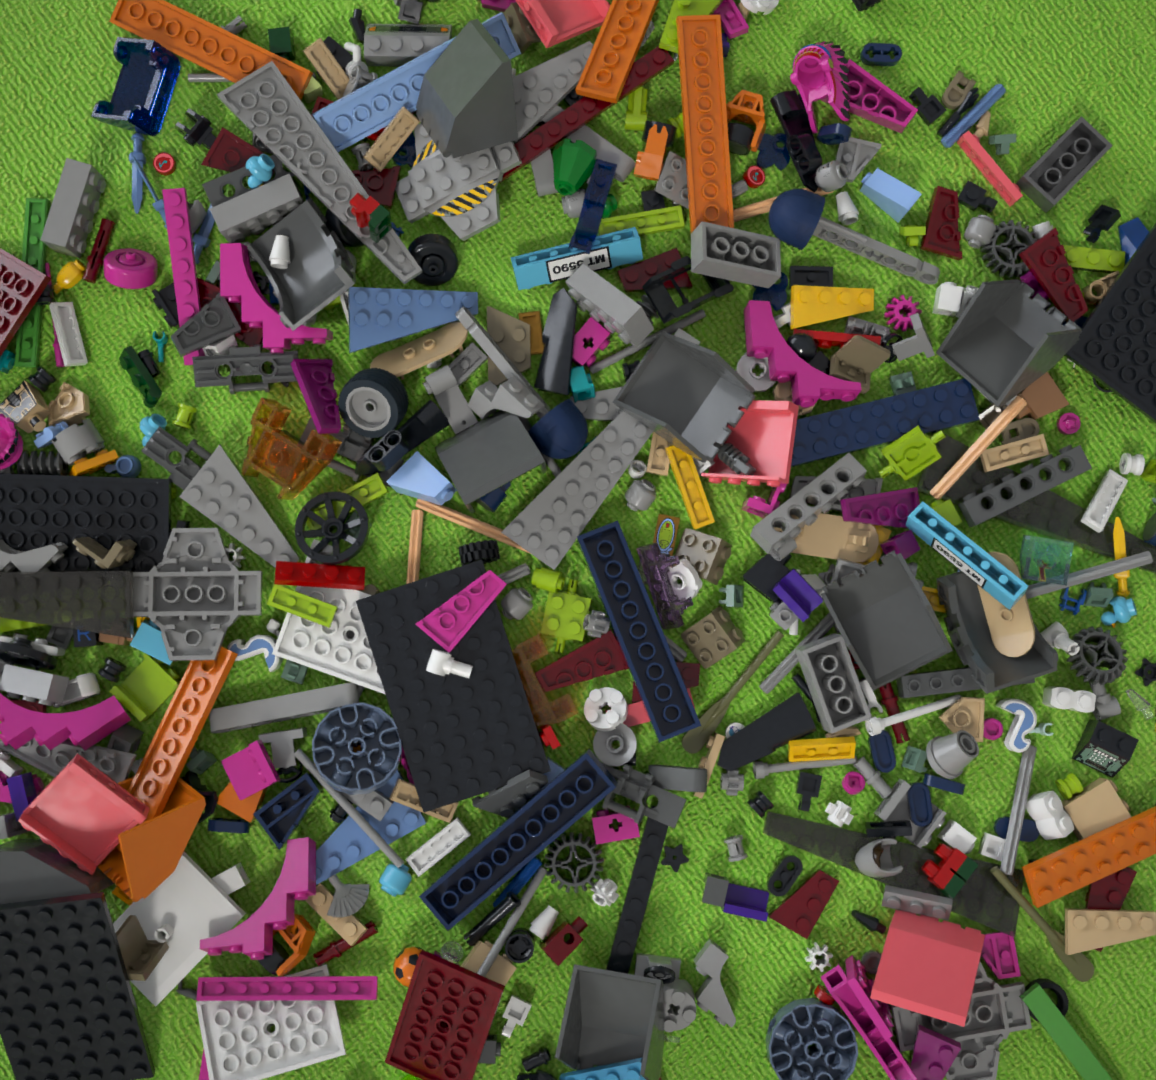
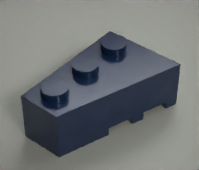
M310 772L304 774L253 814L279 850L286 845L287 840L291 838L324 789Z

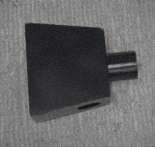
M765 554L740 578L771 603H775L779 597L773 591V588L777 582L791 571L785 565L792 556L788 554L781 561H777L770 554Z

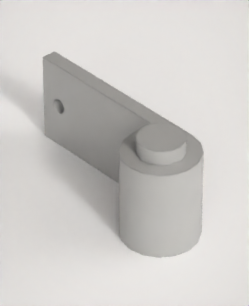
M448 365L424 377L426 381L422 383L429 395L431 393L434 395L455 434L478 422L472 410L467 406L468 403Z

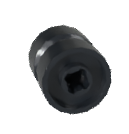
M522 927L512 930L505 945V952L510 960L516 963H524L531 958L535 946L532 932Z

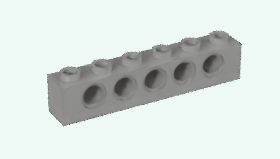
M847 453L753 527L750 536L767 554L773 550L779 551L786 544L785 541L788 538L794 539L800 534L802 527L812 525L821 512L827 513L834 506L833 503L835 501H840L847 497L849 490L853 487L855 489L859 488L865 481L863 478L867 470L850 453ZM838 478L844 479L845 482L840 481ZM822 490H826L830 494H825ZM806 503H812L814 507L808 506ZM790 515H796L799 519H793ZM774 527L781 528L783 532L776 531Z

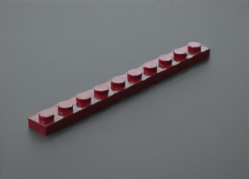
M657 46L633 63L618 102L674 64V60L667 50ZM584 96L514 144L522 164L505 172L502 181L615 105V103Z

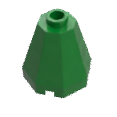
M565 138L556 144L553 150L554 186L560 194L565 196L574 194L592 175L599 163L598 159H596V150L581 140H576V143H570L571 139Z

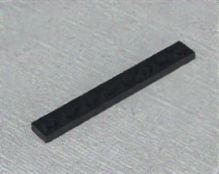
M649 817L646 820L606 970L629 973L668 826Z

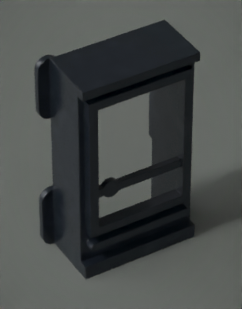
M685 256L672 262L670 269L651 277L642 288L665 324L715 298L732 292L734 289L733 285L726 279L703 275L712 292L689 302L674 279L691 270V259ZM671 280L684 305L677 308L663 284L666 281Z

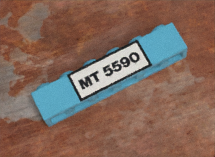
M636 227L589 238L592 246L587 249L579 248L571 242L511 257L518 290L531 289L535 286L568 279L582 264L596 272L643 260L640 237ZM582 240L586 246L590 245L589 240Z
M922 501L908 516L905 525L907 528L912 530L913 533L1007 609L1010 610L1025 594L1029 587L1025 582Z

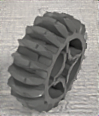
M1009 220L1007 224L1005 221L1000 222L999 226L995 225L996 231L993 232L990 244L981 248V252L986 253L982 260H988L989 262L986 264V267L992 266V273L999 271V277H1003L1005 274L1008 279L1014 275L1020 277L1022 273H1027L1029 268L1024 261L1015 264L1017 255L1038 239H1033L1032 237L1035 231L1030 233L1027 231L1029 225H1026L1024 228L1021 227V221H1018L1016 225H1014L1013 220ZM1006 235L1004 243L995 245L999 236Z
M1092 626L1088 629H1082L1072 636V640L1078 643L1080 650L1077 654L1070 655L1067 658V662L1073 663L1070 670L1076 669L1078 671L1076 677L1084 676L1083 682L1090 680L1092 685H1096L1098 682L1100 685H1105L1107 682L1112 683L1116 678H1119L1126 669L1125 663L1128 658L1123 655L1126 654L1127 650L1121 649L1123 642L1118 643L1116 641L1118 635L1111 636L1110 630L1103 632L1102 627L1094 629ZM1084 642H1095V643H1098V644L1095 646V645H1092V644H1089V645H1088V644H1086V643H1084ZM1097 666H1100V667H1102V668H1103V667H1106V668H1108L1109 670H1099V669H1096V667H1097Z
M570 832V839L567 840L565 834H562V843L555 839L554 844L557 847L555 848L551 845L548 847V850L553 854H545V858L551 860V862H546L544 866L552 868L546 874L547 876L555 875L551 879L552 884L558 880L560 881L558 889H561L565 884L567 885L566 892L568 893L571 886L574 887L575 893L579 891L578 886H582V889L586 891L587 886L585 883L588 882L593 887L595 884L591 878L600 879V875L596 871H603V867L597 864L604 862V858L596 856L600 855L602 851L601 849L593 850L597 846L596 841L590 845L588 844L591 839L590 836H587L583 841L582 833L578 834V839H574V833ZM576 845L585 848L591 857L580 856L577 853ZM569 846L570 854L568 857L556 861L559 852ZM572 852H574L577 861L580 860V863H577L576 873H574L572 864H568L572 860ZM592 864L589 873L579 879V870ZM557 867L568 869L572 874V879L562 876Z

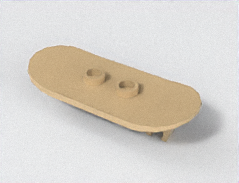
M461 322L450 323L436 331L378 355L372 360L370 368L384 369L404 380V375L448 355L452 358L455 357L453 352L457 349L461 354L463 352L462 344L467 338L468 330Z
M820 513L812 525H805L801 528L800 534L794 538L797 548L791 553L864 562L870 559L876 552L879 544L878 534L875 527L871 524L843 521V516ZM790 515L793 519H799L796 515ZM774 527L776 531L783 532L781 528Z
M988 552V554L1021 579L1019 569L1013 559L1004 553ZM977 585L995 648L1001 654L1008 657L1025 655L1032 648L1035 641V628L1026 594L1009 610Z

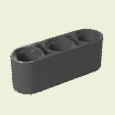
M649 765L648 774L655 777L654 786L666 790L707 792V769Z

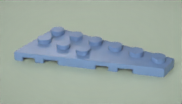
M350 287L348 289L349 354L430 328L459 321L455 313L463 306L475 316L478 314V292Z
M397 768L396 773L383 787L377 789L388 798H390L397 779L404 780L399 769ZM395 801L381 821L357 806L355 808L388 845L427 823L422 812ZM350 816L342 822L316 851V885L380 850Z

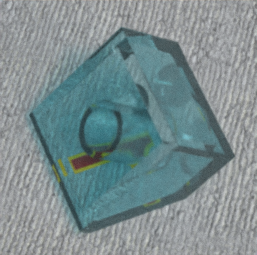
M1023 535L1020 551L1022 579L1067 586L1074 542Z

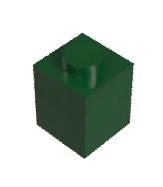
M290 28L268 29L270 52L289 61L296 60L294 39Z

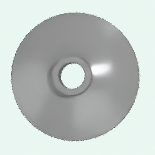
M620 723L612 731L603 732L598 730L594 736V752L597 758L606 765H624L633 758L636 752V736L623 723ZM614 741H619V748H613L612 744Z

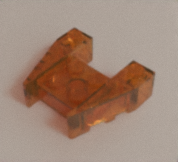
M261 397L251 418L252 431L251 436H248L247 458L243 462L241 475L258 477L259 473L282 487L277 497L278 499L293 500L333 460L342 441L330 434H318L317 430L312 429L305 444H301L281 431L291 410L276 400Z
M540 633L520 643L512 652L536 726L560 723L578 714L580 710L571 692L549 701L531 662L551 653L542 634Z

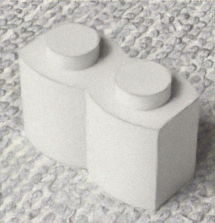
M1049 686L1044 688L1042 704L1050 708L1088 713L1093 712L1095 709L1096 695L1084 690H1070L1065 687Z
M1053 790L1033 794L1027 799V812L1035 820L1036 827L1045 840L1064 838L1074 830L1070 816L1063 810L1062 802Z

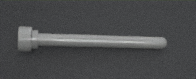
M855 756V758L799 761L777 764L755 761L753 762V773L755 779H762L768 776L769 773L855 764L858 758Z

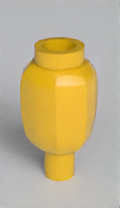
M77 259L74 262H68L57 274L54 292L58 294L63 288L69 289L75 286L84 275V270L86 269L84 264Z

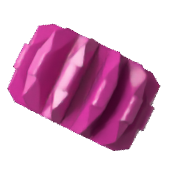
M904 294L900 295L899 299L894 297L891 299L892 304L888 303L885 308L888 312L884 314V317L890 318L887 325L895 324L893 330L896 331L899 327L902 332H905L907 328L912 330L913 325L910 316L922 313V310L916 309L919 302L912 303V296H909L907 300ZM901 310H904L903 313L906 312L907 315L903 317V314L900 315L899 312Z

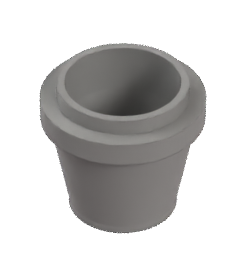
M960 730L944 737L937 736L931 739L926 746L927 759L937 774L946 779H954L960 776L963 769L978 756L979 747L970 733Z

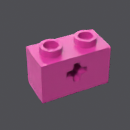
M592 317L587 320L574 336L572 362L584 368L586 366L590 367L597 359L595 356L599 350L604 351L611 342L609 340L611 333ZM591 341V342H592V348L588 346V347L585 349V348H584V345H585L584 342L589 343V342Z
M605 809L595 811L596 815H592L596 845L640 837L638 824L634 822V819L615 811L609 812ZM612 819H617V822H622V824L618 825L617 829H614L613 826H609V824H612L613 822Z

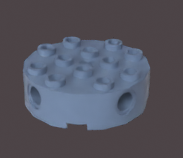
M364 702L344 705L330 711L318 724L312 739L313 761L321 779L334 790L349 795L369 794L383 787L396 773L402 755L401 739L399 738L398 728L394 720L381 708ZM358 745H361L362 751H357L355 753L353 751V746L358 747Z
M815 998L794 1000L780 1008L769 1023L765 1038L767 1057L779 1080H848L853 1073L858 1057L855 1033L845 1016L834 1006L827 1005ZM813 1043L815 1044L814 1047H811V1046H810L809 1049H808V1046H809V1045H812Z

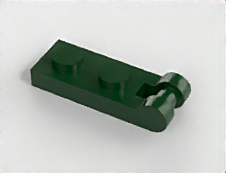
M133 347L124 348L119 358L122 368L128 372L133 385L144 396V405L148 408L155 407L162 395L161 389Z

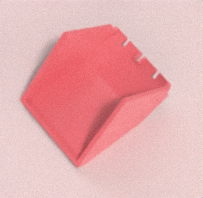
M896 909L888 930L870 998L964 1027L970 1009L985 935L981 934V930L970 927L963 929L961 925L945 920L939 922V919L935 917L918 916L912 912Z

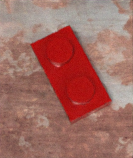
M548 723L541 725L542 732L539 735L546 747L550 745L553 750L561 746L551 726Z

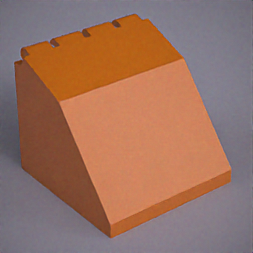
M135 776L117 784L128 791ZM179 777L162 814L118 834L121 851L114 848L97 867L133 902H138L142 897L145 899L175 871L206 806L205 797Z

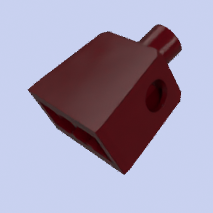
M580 916L571 924L564 921L539 947L559 966L583 941L579 934L588 925ZM570 933V939L564 941V935Z

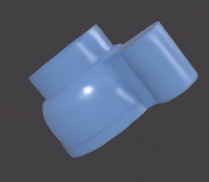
M123 455L116 461L115 465L108 464L104 469L110 474L117 472L121 477L135 478L141 471V463L137 457Z

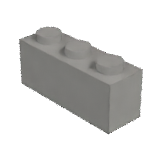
M5 664L0 681V690L6 691V696L20 699V696L23 695L22 700L36 703V700L39 699V704L52 706L53 702L63 703L69 678Z

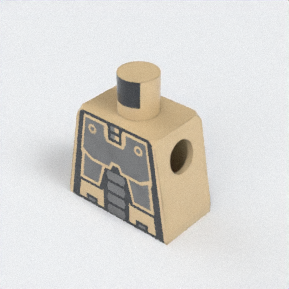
M24 380L0 404V414L3 413L6 418L9 417L16 426L25 432L31 433L33 430L40 432L46 427L44 419L50 414V410L40 391Z

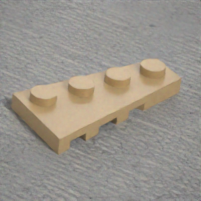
M1065 908V954L1067 955L1156 935L1155 911Z

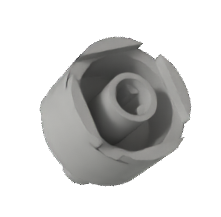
M91 419L82 420L84 425L77 426L76 423L58 433L55 436L56 439L51 440L66 464L72 465L75 461L86 457L87 454L91 452L96 454L105 448L103 444L105 441Z
M675 979L672 983L663 984L664 1030L666 1032H673L684 1029L696 1018V1002L693 988L684 979Z

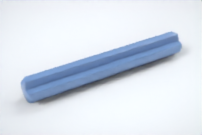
M996 84L941 139V143L945 148H950L1005 94L1006 89L1002 84Z

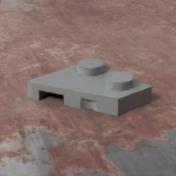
M850 137L848 142L839 143L835 160L847 167L849 176L846 182L852 183L880 150L882 144Z

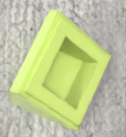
M313 76L304 91L306 103L315 101L318 96H324L322 86Z

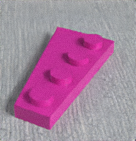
M489 570L415 625L450 653L505 588L507 583L493 571Z

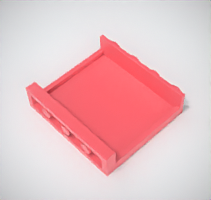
M515 0L546 49L602 26L610 7V3L606 0Z
M753 400L747 410L741 407L739 410L743 411L744 415L735 428L728 425L732 433L725 443H731L750 458L748 463L756 469V472L753 476L745 475L742 472L737 474L718 458L717 453L713 459L715 464L709 468L708 473H701V476L708 478L710 483L721 484L722 480H726L729 484L741 485V481L747 482V485L760 486V483H767L766 485L770 487H780V484H789L799 406L790 401Z
M77 753L28 805L18 821L24 829L38 835L43 843L57 849L62 857L69 858L76 863L80 870L93 875L96 867L119 844L118 834L135 827L138 823L141 824L147 818L150 808Z

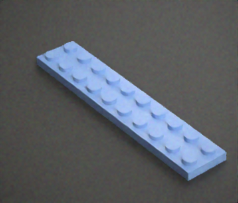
M502 12L481 23L509 59L521 54ZM456 37L313 113L315 121L337 152L386 127L401 107H405L411 113L416 111L425 73Z

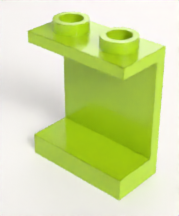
M146 653L143 655L145 659L124 682L121 685H115L109 691L140 722L147 721L175 692L181 681L179 679L180 674L175 669H169L163 664L164 662Z

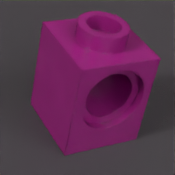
M912 530L896 534L880 545L885 555L895 551L896 555L901 553L904 559L921 549Z

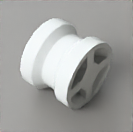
M1123 453L1119 463L1120 473L1125 475L1133 473L1140 476L1145 466L1144 456L1142 454L1131 456L1130 453Z

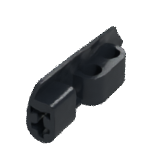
M796 90L778 93L771 98L770 102L787 137L786 147L803 185L816 192L818 186L815 183L817 168L822 165V158L814 141L800 94L797 95Z
M565 288L553 294L542 335V342L545 346L534 388L537 390L559 395H569L577 313V304Z
M427 401L398 430L389 431L356 462L355 474L374 475L381 471L389 470L405 454L449 425L447 417L433 401Z
M800 693L794 694L724 740L717 765L731 772L775 752L777 748L788 744L791 740L800 739L817 731Z

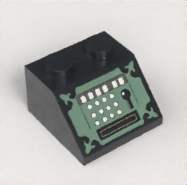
M1089 719L1072 759L1113 778L1129 762L1139 740L1101 721Z

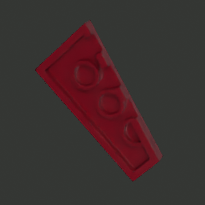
M1055 227L1022 251L1019 256L1055 307L1067 316L1065 321L1068 322L1071 319L1074 322L1086 313L1088 308L1080 287L1074 280L1072 275L1074 273L1071 265H1068L1063 244L1061 245L1057 237L1058 231Z
M197 277L200 305L203 308L220 293V288ZM226 299L241 328V332L234 335L249 347H253L255 344H262L263 324L262 328H250L248 324L242 322L241 302L231 303Z
M610 629L606 634H601V638H594L536 671L535 674L545 692L629 668L619 643Z
M1126 867L1091 883L1089 891L1086 893L1085 901L1087 903L1085 909L1120 910L1137 872ZM1103 947L1095 950L1102 952Z

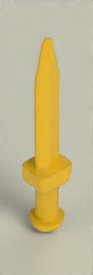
M1119 517L1115 518L1113 530L1115 560L1126 557L1125 532ZM1130 570L1114 574V577L1118 579L1119 591H1116L1118 596L1126 598L1130 594V590L1127 587V578L1130 576Z

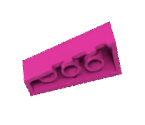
M849 59L846 65L849 69L847 77L850 81L848 84L850 91L847 93L850 97L848 101L850 109L848 112L902 134L915 117L918 109ZM828 97L821 100L829 104Z

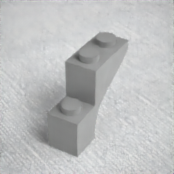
M515 377L500 384L499 388L490 380L478 386L467 405L482 420L495 413L497 409L529 418L545 407Z
M1 539L0 575L4 573L7 575L17 567L28 580L37 577L41 579L50 571L48 567L52 563L56 564L65 556L63 552L68 546L63 542L28 551H18L8 546Z
M709 938L693 959L695 965H697L695 969L705 977L707 974L709 975L695 993L696 1000L698 1001L696 1004L705 1012L710 1010L714 1013V1018L721 1025L725 1026L728 1024L732 1028L736 1023V1018L720 981L722 967L729 956L725 950Z

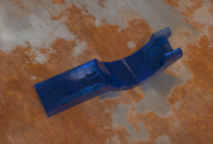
M596 159L585 193L579 221L571 238L569 249L577 248L584 250L586 254H590L600 227L617 164Z

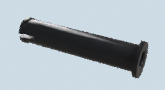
M509 891L504 900L464 935L465 940L469 938L466 941L467 944L473 947L511 910L519 907L521 901L518 896Z

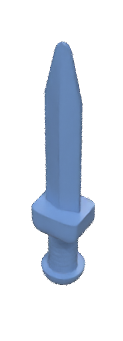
M135 133L131 137V140H133V152L131 153L143 169V164H146V157L142 153V142L145 139L142 134ZM130 153L129 161L132 164V202L134 211L138 214L143 198V178Z
M131 153L138 171L155 200V203L152 205L160 213L166 224L164 200H159L142 167Z
M211 203L199 233H194L193 242L195 243V265L200 262L198 259L203 247L207 248L211 242L208 237L215 222L210 208H212Z

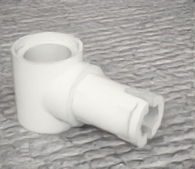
M1057 621L1040 633L1052 648L1062 649L1071 656L1077 654L1080 650L1078 643L1069 638L1067 630Z
M432 649L426 671L441 676L452 673L469 678L473 666L454 660L450 653Z

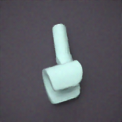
M1040 723L1038 727H1035L1029 733L1051 736L1054 733H1046L1045 727L1053 724Z

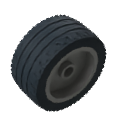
M368 368L355 374L345 384L338 399V407L343 421L352 431L367 438H380L389 431L394 430L405 417L409 404L406 388L401 381L389 371L381 368Z

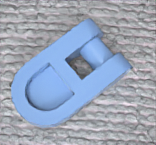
M62 421L57 423L55 427L48 426L42 432L35 435L37 439L34 440L37 449L52 444L51 440L56 439L55 436L68 428V424Z

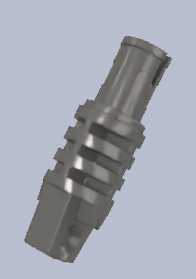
M724 443L723 446L715 444V447L720 449L718 458L737 474L742 472L745 475H754L756 469L748 463L750 458L731 443Z

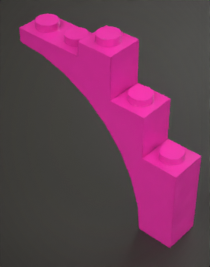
M242 243L220 244V296L228 299V302L231 303L241 302L242 322L248 324L250 328H262L263 324V348L270 350V353L283 354L284 350H291V344L303 345L305 341H313V344H326V340H333V331L325 328L301 325L292 331L290 327H285L280 320L279 312L263 296L255 281L247 246Z
M748 301L743 311L747 356L757 359L768 357L770 381H778L779 383L791 382L792 401L794 404L801 407H811L815 405L819 398L824 401L831 399H841L845 402L855 400L862 391L860 382L842 380L812 367L793 351L779 332L773 318L770 301Z
M0 693V721L2 722L0 723V731L2 732L0 739L5 746L10 744L15 750L35 738L40 746L45 744L49 750H52L69 738L75 747L80 745L86 751L131 720L114 695L97 705L67 713H42L16 705Z
M309 837L287 840L286 856L281 874L272 892L261 907L234 929L215 937L201 939L199 949L208 952L210 956L221 955L222 951H229V953L242 952L250 956L251 960H262L265 955H272L273 929L283 930L286 929L287 925H294L295 900H306L308 896L316 895V842Z
M840 965L822 975L821 979L828 991L865 1040L890 1080H918L893 1039L885 1040L847 983L846 973Z

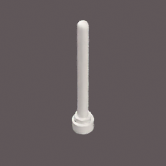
M954 695L883 719L872 717L865 720L866 730L871 736L880 734L887 726L949 707L962 696Z

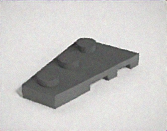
M218 293L192 319L190 318L171 335V339L180 357H183L241 332V328L226 299Z
M529 769L508 780L506 786L489 791V794L483 798L480 796L473 798V807L509 818L548 783L547 776Z

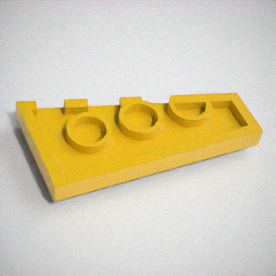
M791 286L790 330L874 310V289Z

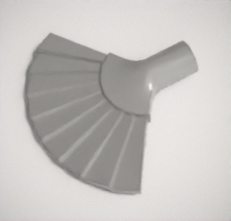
M336 874L328 879L335 888L333 900L327 913L328 916L347 917L355 914L362 908L368 898L369 884H343Z

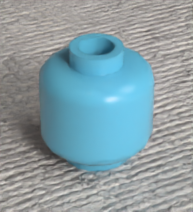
M388 864L379 879V883L382 885L380 889L394 897L397 894H404L412 880L411 874L408 873L409 867L402 864L397 868L394 864Z

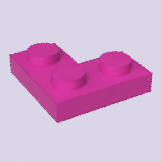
M723 0L714 13L710 14L720 15L721 27L729 40L743 35L749 30L748 24L733 0Z

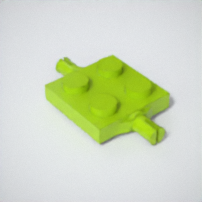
M916 426L881 450L889 465L878 471L880 476L884 479L892 472H895L905 481L942 457L935 444L946 438V435L940 430L930 437L919 426Z
M569 579L567 592L553 593L549 591L540 633L558 638L555 648L556 652H559L560 649V652L564 653L566 640L584 642L586 630L583 629V621L590 612L592 599L576 594L577 580H574L573 583V579Z

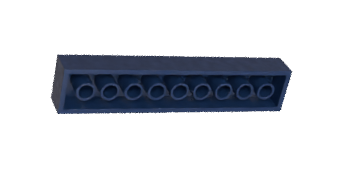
M961 379L798 419L791 467L889 444L916 426H919L925 434H930L976 422L980 418L971 384L966 379Z
M618 520L577 536L578 544L658 743L701 726Z
M588 749L425 889L419 897L446 930L449 931L614 790L618 782L592 751Z

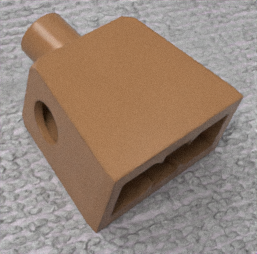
M1048 372L1017 394V396L1022 397L1027 402V405L1015 418L1020 420L1027 415L1028 418L1036 420L1069 405V402Z

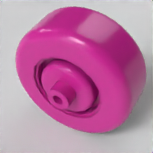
M123 248L109 252L104 258V277L114 286L124 289H142L151 286L157 280V260L146 251Z

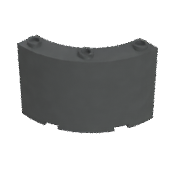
M311 197L247 247L250 257L260 264L274 288L273 293L279 300L280 311L278 314L281 316V322L285 327H290L292 331L356 283V274L353 271L351 272V269L354 267L347 251L335 231H329L325 224L327 221L326 217ZM276 235L289 237L291 263L288 264L287 269H278L270 266L271 261H269Z
M961 571L936 578L939 603L945 607L947 617L943 619L952 644L963 665H969L973 672L971 677L985 693L988 694L1057 671V651L1047 643L1035 624V641L1032 648L1020 657L1005 656L993 644L977 584Z

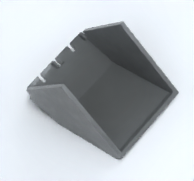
M478 19L471 20L466 24L425 73L416 105V117L445 158H448L450 155L453 158H457L518 140L511 60Z
M1018 279L983 282L936 352L937 355L997 407L1006 404L1053 368L1076 344L1082 333V328L1071 319L1063 326L1062 324L1067 319V316L1056 307L1052 306L1046 312L1051 303L1037 293L1031 300L1030 298L1035 293V290Z
M661 331L612 403L675 447L703 463L707 460L712 462L720 450L715 447V444L723 446L732 433L728 425L736 427L744 415V412L739 409L742 407L747 410L756 396L752 394L755 389L715 351Z
M502 410L475 423L474 426L455 434L454 437L444 440L435 447L447 473L471 514L475 512L471 505L472 502L531 469L539 466L543 474L547 472L544 458L519 417Z
M895 551L880 557L882 561L880 565L874 560L861 567L862 574L860 575L855 570L841 577L840 579L843 583L841 585L834 581L822 587L824 593L821 596L848 649L872 690L953 651L930 602L902 554L896 555Z
M15 839L0 844V904L98 893L115 884L98 867H96L93 875L80 870L76 863L69 858L62 857L57 849L43 843L41 839Z
M574 964L555 1058L570 1069L582 1070L592 1068L594 1065L602 1066L643 1057L640 1075L646 1080H659L661 1077L664 1048L663 981Z

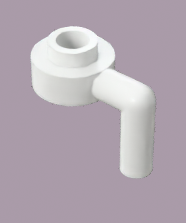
M346 42L344 44L345 50L353 52V60L346 66V75L350 78L351 71L356 65L361 66L362 70L369 72L367 65L361 61V47L354 43Z

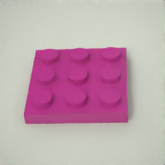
M852 955L845 959L847 983L883 1038L887 1040L893 1036L892 1027L894 1024L891 1020L893 1018L890 1013L891 1007L887 1003L870 998L874 980L867 978L865 974L867 971L860 960L856 961Z

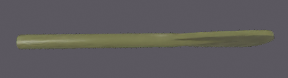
M776 631L725 696L702 714L699 718L701 726L685 733L681 741L685 751L697 753L703 748L709 736H712L722 721L730 702L784 637L780 631Z
M994 866L990 872L1045 933L1051 947L1070 973L1078 981L1086 982L1090 980L1094 975V966L1082 952L1071 955L1065 954V937L1052 929L999 867Z

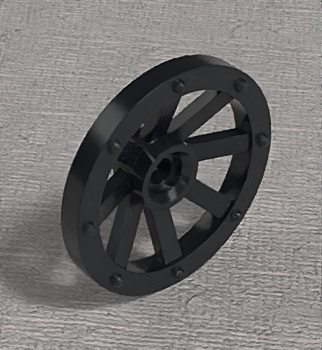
M326 492L312 498L299 512L295 524V537L300 549L313 561L326 565L341 564L355 557L366 544L370 531L369 517L364 507L357 499L342 492ZM332 501L345 503L338 519L335 517ZM324 503L328 515L326 521L313 512ZM353 507L357 511L359 518L344 524ZM308 517L322 526V529L305 531ZM360 526L357 539L346 534V531ZM324 537L313 549L308 546L305 539ZM341 539L352 545L342 553H340ZM332 541L333 555L319 554Z
M14 637L10 643L0 641V661L10 663V665L15 664L36 670H54L58 662L55 657L33 649V646H31L32 642L27 639Z

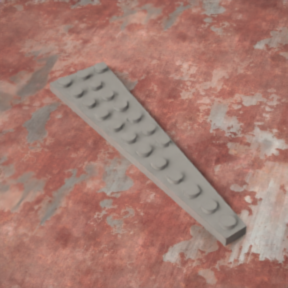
M273 61L217 94L218 98L403 284H406L422 273V269L393 228L376 243L370 238L368 226L364 228L357 226L356 217L351 213L353 207L349 201L357 193H360L365 199L369 195Z
M622 411L501 533L555 570L577 539V536L583 531L653 431Z

